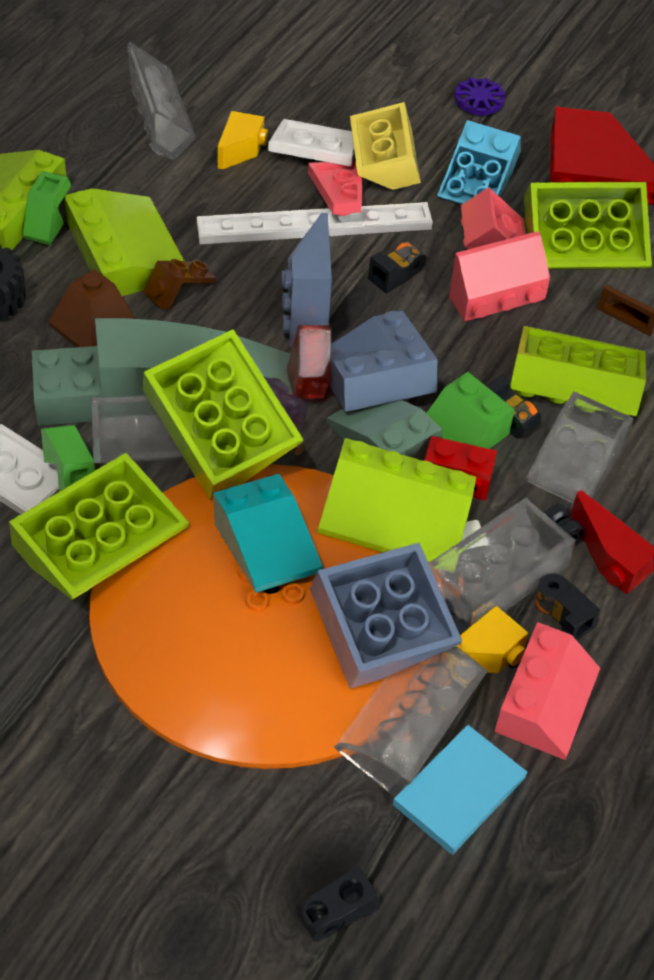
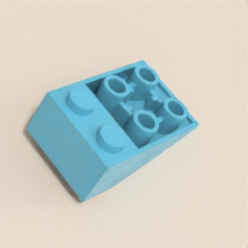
M467 120L437 197L462 205L488 187L501 197L521 152V136Z

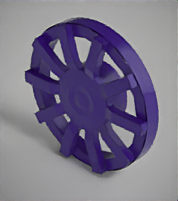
M470 77L469 80L460 81L455 90L454 98L456 104L468 113L490 115L498 112L504 106L505 92L499 83L496 84L488 81L489 78L474 79V77ZM460 95H467L468 97L461 99ZM490 101L496 103V105L491 107Z

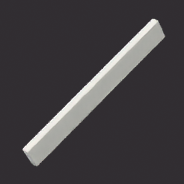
M421 202L361 206V213H350L347 216L332 214L329 208L198 216L197 230L199 244L303 238L321 213H328L329 236L432 230L433 221L428 203Z

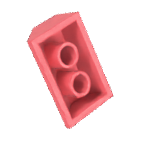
M537 231L455 254L449 298L464 322L501 311L511 310L526 304L536 303L546 298L550 274L540 233Z
M537 622L501 707L494 731L566 760L600 667L572 635Z

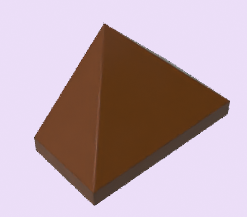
M608 285L603 287L598 310L651 337L654 333V308Z

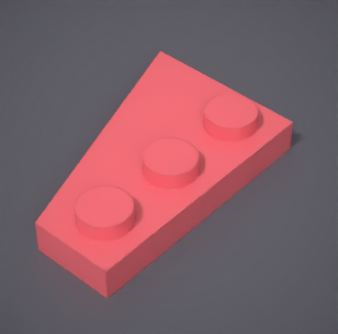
M356 160L353 161L351 166L329 162L309 163L308 175L332 214L347 216L350 213H361L362 177L358 176Z

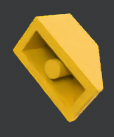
M231 111L218 144V169H226L258 156L261 145L266 146L268 139V129L264 128V116Z
M495 606L460 635L462 639L461 644L445 651L442 666L447 671L500 673L509 664L515 666L522 660L529 633L498 606Z

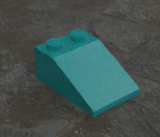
M280 474L213 493L215 526L255 593L314 575L318 570L323 569L322 562L295 497Z

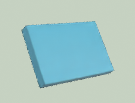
M467 725L394 798L393 806L453 855L525 779L527 771Z

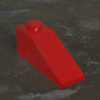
M578 491L571 510V516L573 520H578L585 528L586 532L583 540L600 574L611 585L618 587L625 594H628L654 571V546L584 491Z

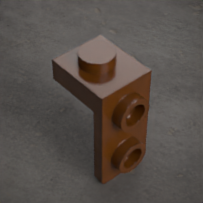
M172 259L171 261H157L143 292L161 309H170L182 283H214L217 277L208 270V265L200 260L180 261Z

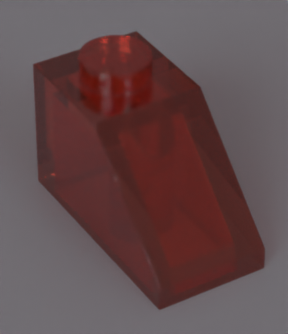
M298 325L286 368L293 398L314 399L325 397L331 378L330 325Z

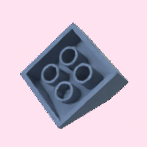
M321 213L289 256L288 269L282 271L281 287L282 289H287V293H282V311L288 312V315H283V334H289V347H327L332 284L328 213Z
M389 311L383 315L373 316L314 355L315 363L345 412L437 392L438 359L403 311Z
M420 543L318 570L310 587L311 594L350 689L384 679L462 643L461 636Z

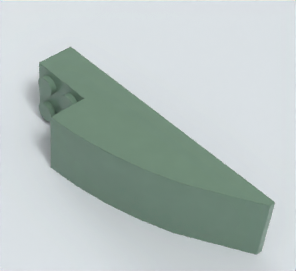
M95 318L97 346L32 351L33 390L37 424L41 426L158 416L142 390L144 371L226 332L196 325L159 320ZM238 336L281 405H298L299 400L290 353Z

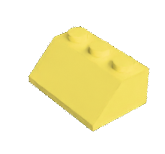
M405 102L350 116L358 176L392 190L421 183L413 133Z

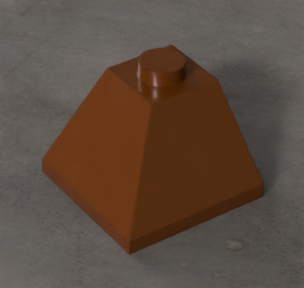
M95 269L69 285L49 320V326L75 347L97 346L95 318L135 319L116 285Z

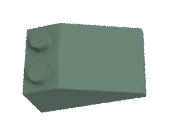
M402 400L347 412L341 409L326 418V423L343 440L348 438L362 441L368 445L388 451H395L425 461L431 436L441 438L442 428L421 408Z

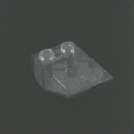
M574 391L560 411L525 481L571 503H574L576 493L580 490L593 498L626 445L634 418Z

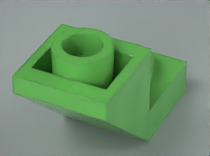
M45 171L41 172L28 192L23 230L25 239L51 245L64 224L58 206L71 187L68 177Z
M75 425L41 429L44 463L57 464L59 492L95 471L94 460Z

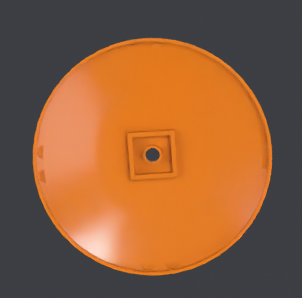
M270 464L243 483L280 474L295 497L322 562L323 569L383 553L317 533L334 475L298 466ZM196 477L163 492L189 521V527L92 587L89 615L92 643L98 664L106 681L120 702L149 730L172 745L215 762L239 767L260 769L301 767L336 759L361 749L400 723L417 705L429 688L443 655V652L384 679L350 689L310 591L316 574L279 585L280 590L276 593L270 594L264 591L255 593L216 528L213 499L209 500ZM430 567L443 598L446 599V589L440 569Z

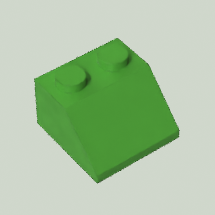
M467 372L443 389L426 414L442 428L441 438L490 449L509 435L515 409Z

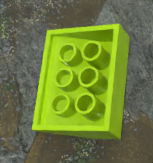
M41 150L0 154V245H2L3 249L9 248L13 250L24 237L23 230L28 192L41 172L45 171L66 177L64 158Z
M646 182L530 183L524 194L527 234L537 231L540 233L548 269L652 267Z
M93 188L64 196L66 222L90 271L95 269L116 285L122 296L143 291L157 261H171L172 259L184 261L150 197Z
M524 326L510 388L516 390L517 394L526 397L540 395L547 397L549 401L563 404L566 401L577 403L586 410L601 408L610 410V413L619 417L637 416L646 383V352Z
M234 329L144 371L142 390L209 500L213 499L214 492L243 484L303 442L302 436Z
M345 438L317 533L380 552H387L420 543L430 567L453 573L473 498L476 477L459 470L435 465L429 461L418 460L395 451L371 446L362 441Z
M124 453L9 521L11 544L27 564L73 600L189 527V521L131 457Z

